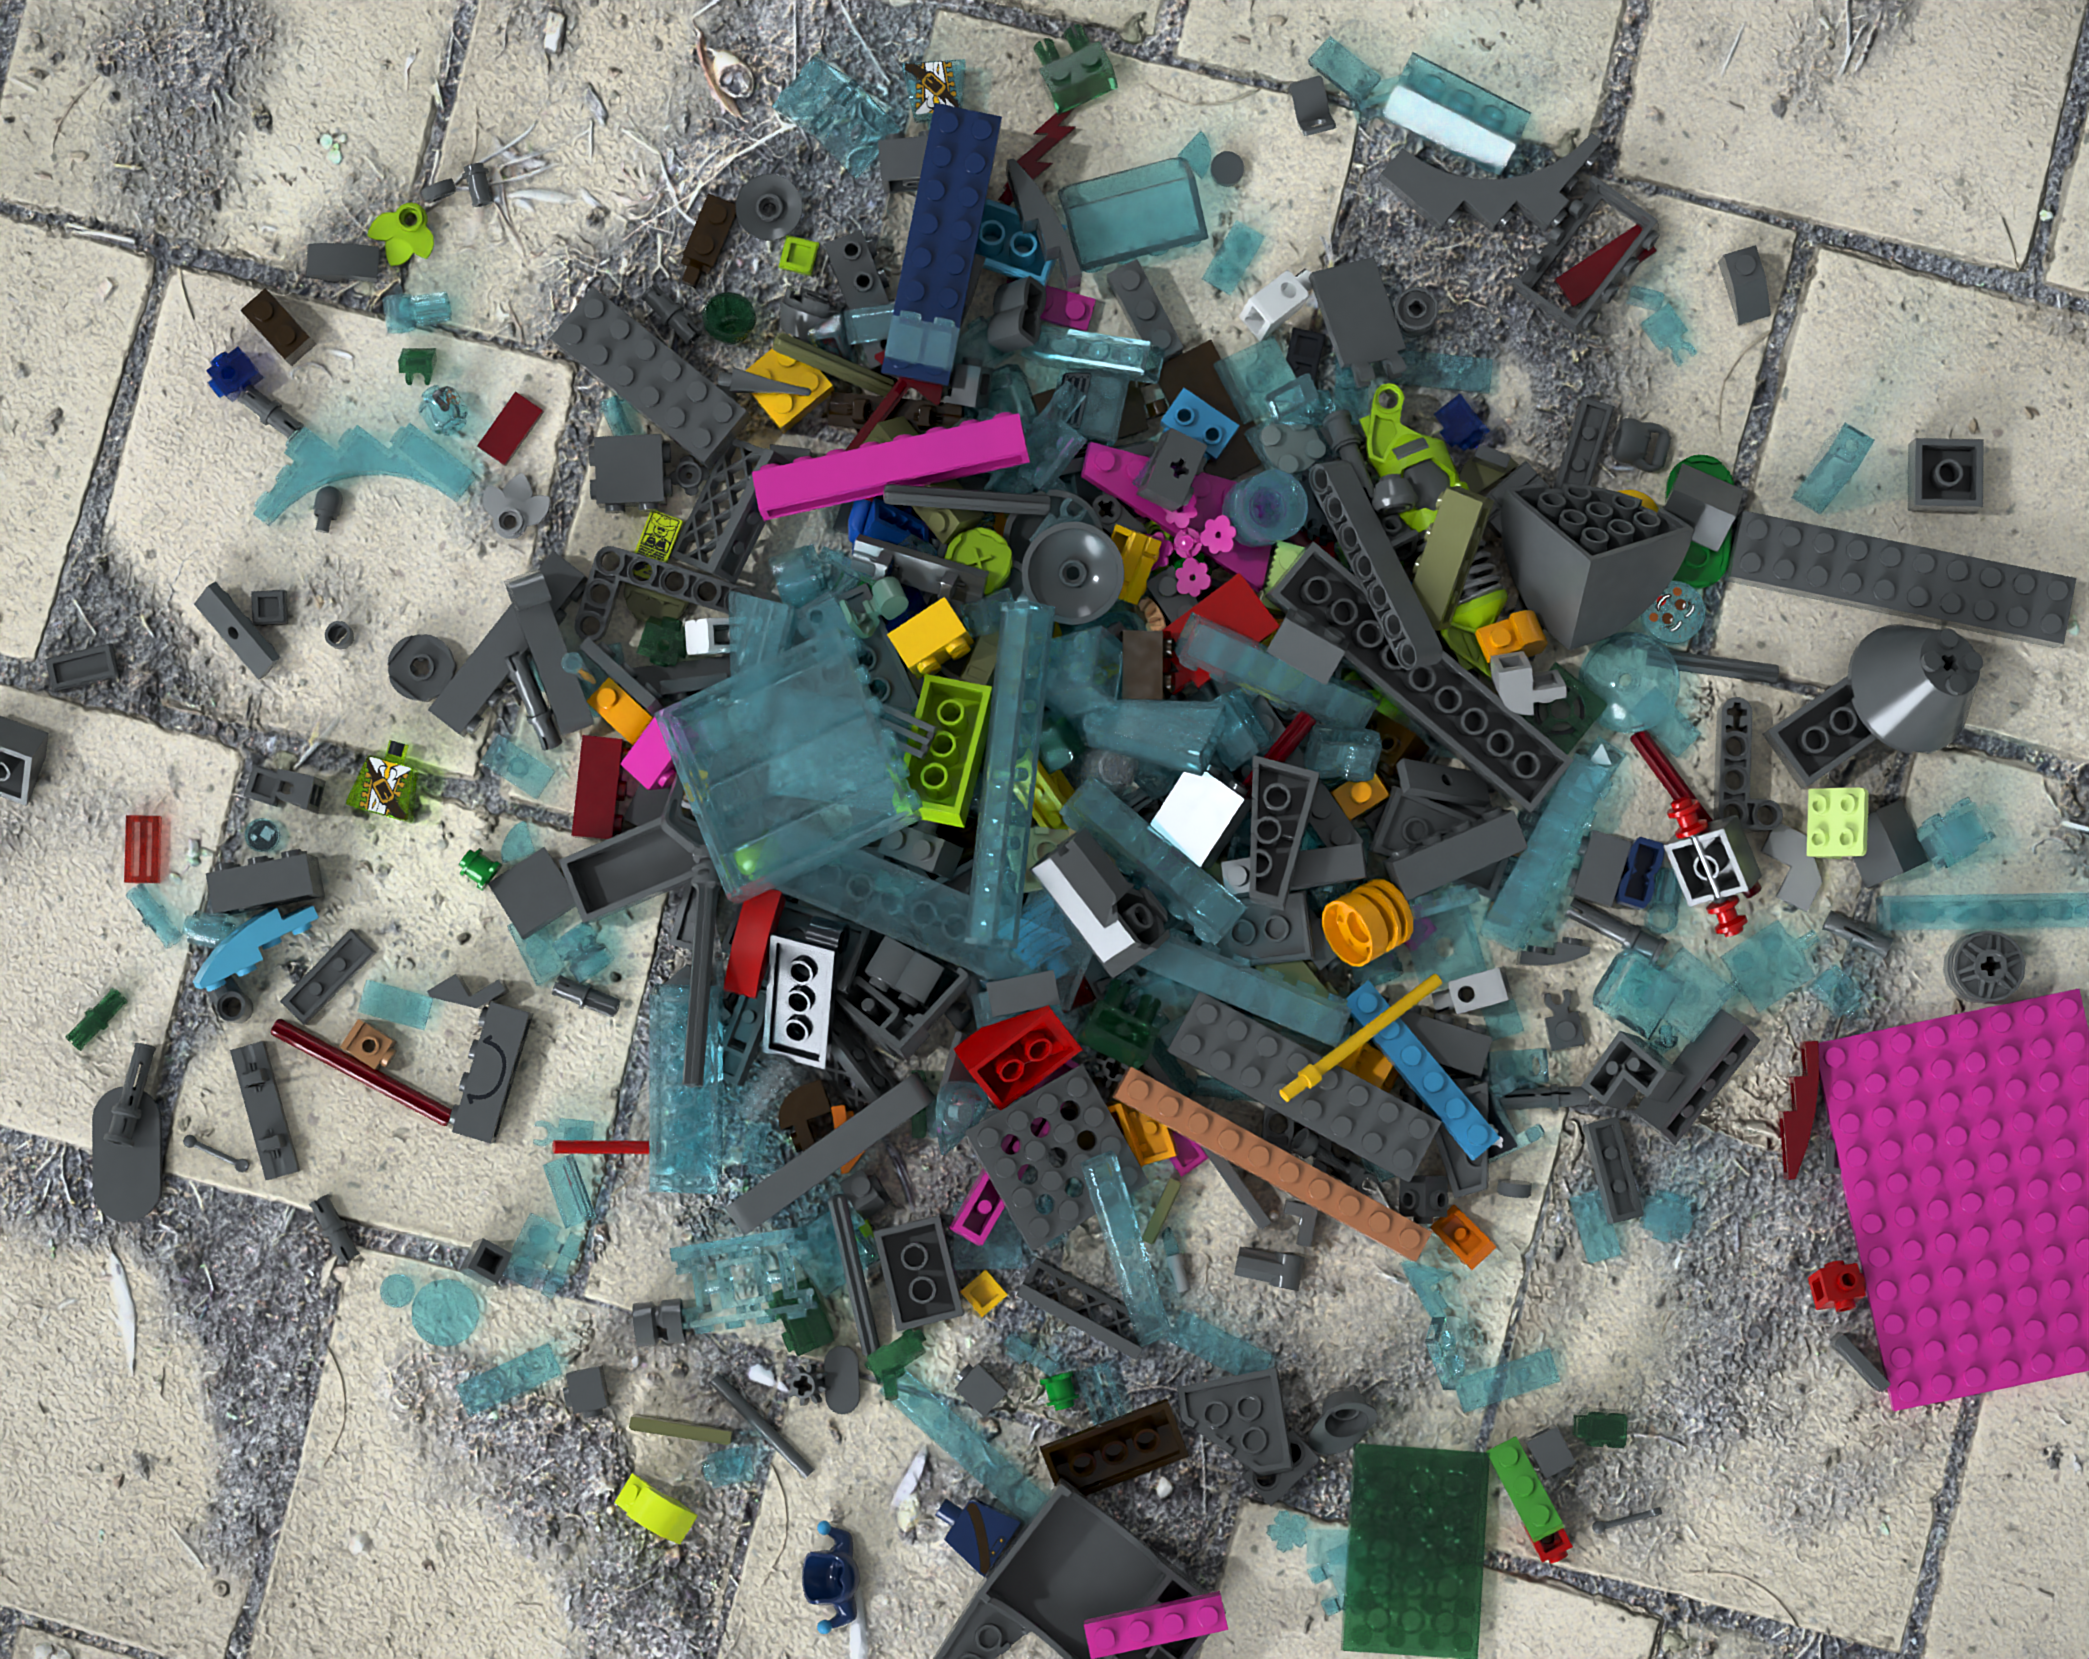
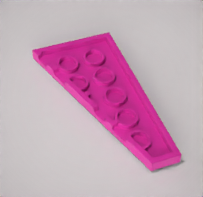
M1090 442L1087 446L1081 477L1108 495H1112L1134 508V512L1143 518L1147 517L1161 526L1160 529L1175 538L1182 528L1177 527L1175 523L1171 524L1166 521L1165 516L1167 513L1162 507L1136 495L1151 458ZM1172 466L1171 468L1174 469V475H1173V476H1174V477H1178L1179 475H1177V474L1175 473L1176 467H1175V466ZM1203 472L1199 476L1195 475L1191 487L1194 488L1193 493L1197 496L1195 507L1199 513L1196 518H1191V523L1187 528H1192L1201 535L1206 530L1205 523L1207 520H1215L1220 515L1229 517L1231 526L1237 529V536L1233 538L1235 542L1233 550L1227 553L1220 551L1218 554H1212L1209 551V546L1203 545L1201 552L1204 556L1223 566V570L1232 576L1240 572L1250 587L1259 593L1264 585L1282 494Z

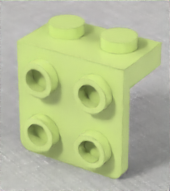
M1860 787L1809 789L1808 857L1842 859V856H1864L1866 854L1869 800L1867 789Z

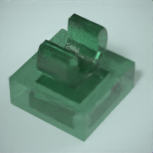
M402 348L398 359L399 373H406L405 381L407 385H412L414 373H421L425 378V385L430 384L437 362L436 348Z

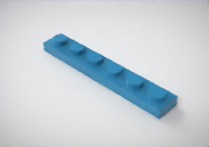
M1369 980L1341 1002L1361 1028L1390 1007ZM1400 1017L1371 1038L1373 1043L1434 1116L1442 1122L1441 1124L1472 1161L1500 1139L1498 1134Z

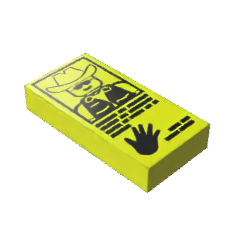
M658 511L650 512L634 553L668 563L684 522ZM642 562L636 566L634 574L648 580L652 575V568L649 563Z

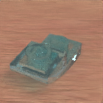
M1236 220L1204 273L1202 280L1231 296L1266 236Z

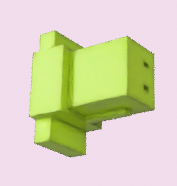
M869 1219L864 1221V1225L854 1230L856 1240L863 1239L869 1235L874 1238L873 1231L875 1228Z

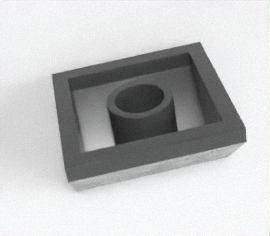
M1682 463L1662 509L1670 512L1694 528L1692 542L1718 552L1736 518L1744 490Z
M1902 799L1868 813L1867 852L1864 856H1852L1866 888L1905 873L1929 861Z

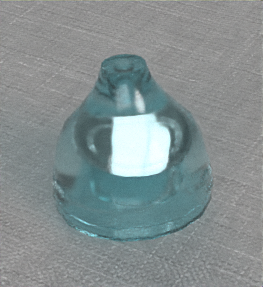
M1393 949L1362 967L1352 966L1353 981L1356 987L1362 986L1368 980L1373 986L1379 985L1404 974L1403 965Z

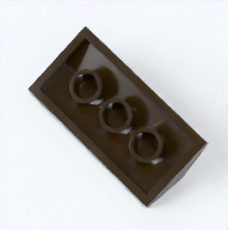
M1167 1398L1040 1446L1054 1486L1062 1477L1085 1496L1189 1457Z

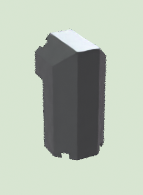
M1086 827L1079 829L1057 845V848L1045 854L1028 869L1112 978L1157 950L1170 937L1169 929L1164 931L1163 925L1168 920L1167 911L1150 889L1144 887L1139 890L1133 889L1132 887L1135 884L1127 882Z

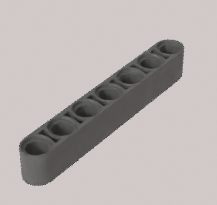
M1347 460L1315 464L1309 472L1311 488L1398 663L1405 670L1439 663L1442 658L1441 643L1353 467Z
M916 1071L725 1207L726 1211L743 1235H747L935 1101L936 1097Z

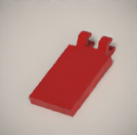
M1240 572L1161 630L1171 631V638H1174L1176 642L1175 657L1171 658V661L1179 672L1175 673L1176 685L1175 691L1172 693L1173 695L1180 692L1192 681L1200 689L1277 632L1280 627Z

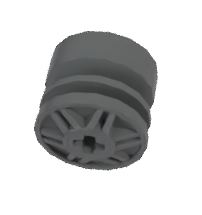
M1986 930L1962 936L1955 941L1944 957L1943 973L1947 985L1956 996L1967 1002L1989 1003L2006 999L2019 988L2024 979L2026 963L2022 950L2012 938L2001 932ZM1986 961L1993 963L1994 970L1988 972L1981 970V964Z

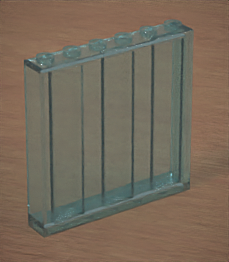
M838 627L654 713L727 899L734 903L740 904L923 819L919 810L923 807L920 796L915 789L910 788L906 779L910 776L909 769L904 759L897 757L893 747L897 745L896 737L889 726L885 727L882 722L881 715L884 714L882 703L877 695L872 696L868 686L872 682L870 674L864 664H859L855 654L859 652L857 642L851 633L847 634V632Z

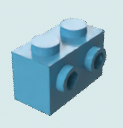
M1185 388L1179 393L1160 422V426L1164 428L1162 433L1173 428L1207 445L1203 455L1207 458L1206 463L1209 459L1214 463L1218 461L1240 426Z

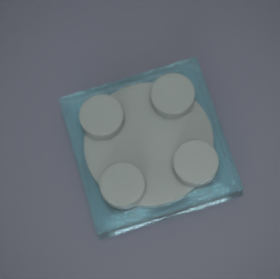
M1302 400L1244 433L1278 490L1301 479L1302 473L1306 469L1310 471L1313 463L1317 461L1325 463V458L1332 457L1333 460L1336 458V455Z

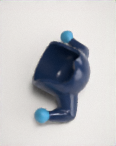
M823 1520L818 1524L817 1531L821 1535L828 1534L833 1538L834 1545L830 1550L814 1551L806 1555L802 1569V1586L808 1603L813 1605H833L837 1611L832 1619L822 1620L817 1625L819 1633L828 1634L833 1628L849 1624L856 1619L857 1607L854 1594L860 1583V1572L853 1559V1539L851 1534L845 1530L832 1527L829 1522Z

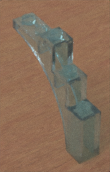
M411 423L406 428L401 426L394 433L390 440L392 446L389 449L359 425H356L353 430L351 428L347 429L338 441L340 447L337 451L304 427L301 432L296 430L289 437L285 445L288 448L284 453L294 462L291 466L287 464L280 470L275 478L277 484L270 493L265 491L258 498L254 505L257 509L253 515L270 526L290 505L307 493L331 482L356 476L387 475L411 479L432 487L458 502L477 478V475Z

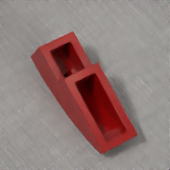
M749 883L730 951L723 987L724 991L757 999L769 964L771 934L776 932L786 903V899L781 891Z

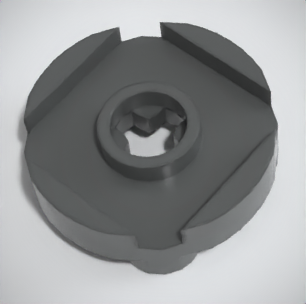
M427 634L411 635L401 639L391 650L387 664L390 683L394 689L410 700L429 702L437 698L455 676L457 667L450 648L437 637ZM427 659L429 661L427 666L430 670L427 675L420 674L418 677L415 676L416 667L413 665L416 660L423 662Z

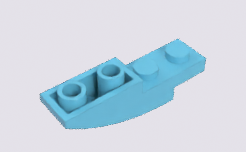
M304 905L284 916L280 915L277 908L269 907L238 926L212 951L193 980L195 988L203 989L206 987L209 992L225 985L226 981L224 978L234 973H237L238 977L256 970L255 963L264 960L258 947L262 946L263 950L281 943L280 936L292 931L294 935L310 929L312 927L311 921L319 918L314 906Z

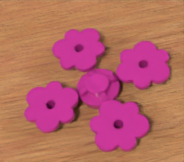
M1194 493L1186 506L1182 505L1173 512L1163 508L1167 513L1165 516L1166 521L1171 524L1175 523L1177 527L1182 528L1175 536L1174 545L1171 541L1165 540V535L1161 532H1157L1154 535H1145L1162 541L1158 560L1153 564L1151 571L1156 570L1159 566H1167L1169 564L1168 556L1175 549L1180 557L1187 558L1183 563V568H1178L1175 573L1176 578L1179 579L1176 585L1177 590L1181 594L1190 593L1191 596L1198 597L1202 590H1206L1211 586L1212 579L1207 574L1209 570L1206 563H1199L1192 557L1197 556L1202 551L1203 545L1209 546V551L1212 554H1218L1220 551L1226 553L1232 551L1235 546L1233 538L1237 536V529L1231 526V520L1225 515H1220L1215 520H1207L1205 523L1206 530L1201 535L1196 530L1187 528L1191 523V518H1196L1199 513L1195 507L1197 496Z

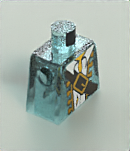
M965 59L902 63L903 77L914 122H928V130H930L935 103L963 108L966 80Z

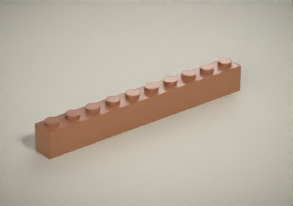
M1133 1067L1127 1068L1112 1096L1410 1261H1417L1432 1231Z

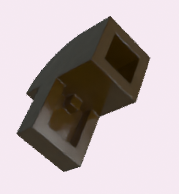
M822 1079L794 1089L781 1104L779 1111L780 1130L794 1126L796 1132L790 1135L797 1153L804 1152L816 1143L808 1120L832 1112V1105Z

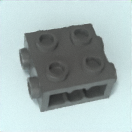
M662 434L594 437V446H589L590 466H595L596 478L590 480L591 500H596L599 508H605V513H624L625 507H639L640 512L659 511V506L667 505V496H672L673 494L672 477L666 476L665 464L671 463L670 443H665Z

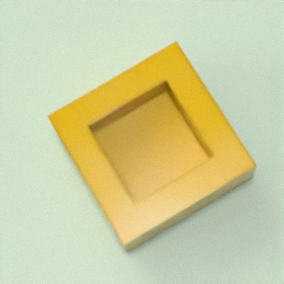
M987 1269L960 1291L981 1317L986 1315L1008 1295Z

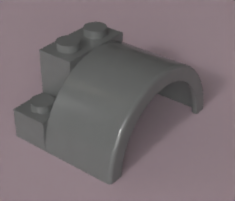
M873 901L854 921L855 924L870 928L872 930L871 937L848 994L836 990L835 1002L851 1023L894 1058L899 1054L908 1060L929 1038L930 1035L927 1031L970 986L971 979L968 973L961 967L955 973L922 948L923 956L944 967L947 972L927 1007L918 1004L915 1009L898 999L900 996L899 992L891 988L884 992L870 984L869 980L871 977L867 975L865 970L885 935L893 938L896 934L904 931L883 905L878 901ZM910 939L908 941L909 948H911L914 951L915 947L912 940Z

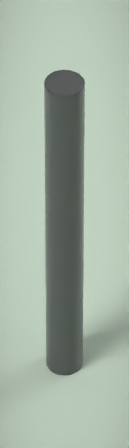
M719 1373L709 1382L804 1479L815 1470Z

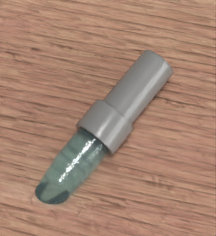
M1167 1227L1162 1233V1239L1167 1255L1168 1268L1171 1269L1177 1293L1190 1290L1184 1268L1183 1255L1179 1251L1172 1229Z

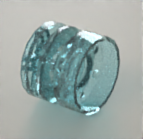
M1267 470L1234 484L1225 496L1222 513L1229 517L1231 526L1237 529L1235 539L1239 543L1252 548L1266 547L1295 535L1304 525L1308 513L1307 495L1301 483L1291 474L1280 470Z

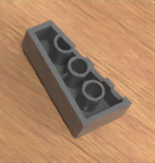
M1253 755L1249 897L1252 903L1284 911L1319 787L1320 773Z

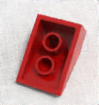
M1049 1005L982 1027L953 1048L968 1072L999 1110L1006 1108L1083 1050Z

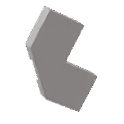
M1780 823L1779 826L1770 831L1760 852L1790 867L1776 898L1804 912H1808L1822 884V879L1815 858L1807 856V836Z

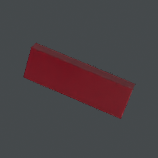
M1636 224L1554 280L1572 308L1593 295L1643 229ZM1654 246L1649 251L1643 250L1637 258L1639 264L1657 252Z

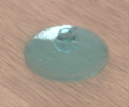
M1637 632L1617 633L1598 642L1586 655L1579 671V695L1588 714L1600 725L1620 733H1638L1656 726L1671 712L1679 694L1680 674L1674 657L1658 640ZM1624 674L1631 676V683L1627 686L1620 684V678Z

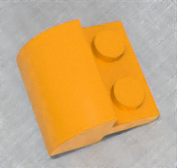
M1118 1100L1106 1104L1141 1168L1144 1165L1175 1157L1179 1154L1171 1129ZM1105 1161L1109 1175H1111L1112 1168L1107 1161Z

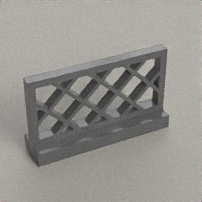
M736 438L717 460L670 556L735 585L767 521L763 520L758 508L752 477V463L759 459L754 471H758L760 467L766 464L785 465L792 462L773 450L763 449ZM740 448L742 459L731 464V459L736 449ZM744 468L745 478L735 483L733 474ZM726 480L727 489L716 494L719 483ZM744 489V491H743V493H742V495H741V497H740V499H739V501H738V500H737V493L740 492V491H742V490ZM729 498L730 508L720 513L718 504ZM711 510L712 519L702 524L701 519L704 513ZM729 519V521H728V523H727V525H726V527H725V529H724V531H723V530H722V523L725 522V521H727V520ZM714 529L715 538L705 543L703 534ZM695 539L697 549L685 555L684 553L689 543ZM714 550L708 561L707 553Z

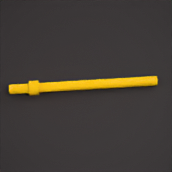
M1437 974L1431 975L1314 1065L1308 1064L1300 1070L1298 1077L1279 1091L1282 1098L1288 1102L1305 1088L1311 1089L1322 1081V1075L1441 986L1442 980Z

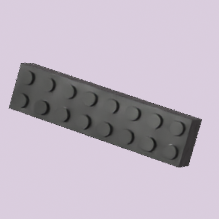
M1201 991L1198 992L1166 1051L1405 1182L1411 1181L1442 1123L1337 1065L1322 1075V1081L1311 1089L1305 1088L1290 1101H1285L1279 1091L1296 1079L1300 1070L1308 1064L1314 1065L1323 1057Z

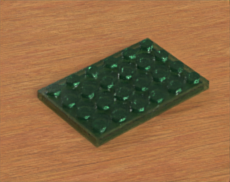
M1361 1443L1353 1444L1341 1634L1342 1651L1478 1659L1490 1453Z

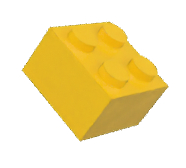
M773 348L745 370L768 379L811 389L812 393L809 396L783 393H749L783 434L828 398L831 392H835L833 385L820 370L774 351Z
M945 597L887 634L899 655L917 679L925 678L926 674L934 676L942 669L941 664L950 658L957 660L965 656L971 650L969 646L975 643Z

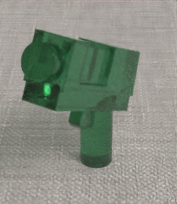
M911 1328L902 1332L901 1337L887 1346L883 1345L867 1356L868 1361L865 1362L864 1366L873 1372L878 1384L883 1382L885 1400L894 1401L899 1398L897 1378L906 1373L904 1367L926 1353L922 1345L926 1338L920 1329L915 1332Z

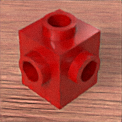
M1843 1260L1829 1262L1824 1265V1268H1820L1808 1277L1816 1310L1835 1308L1836 1312L1848 1311L1856 1308L1855 1303L1866 1296V1280L1864 1275L1860 1273L1857 1263L1845 1265Z

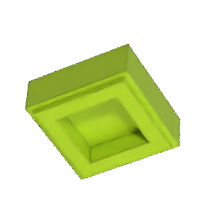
M787 235L778 266L779 269L812 277L820 244Z

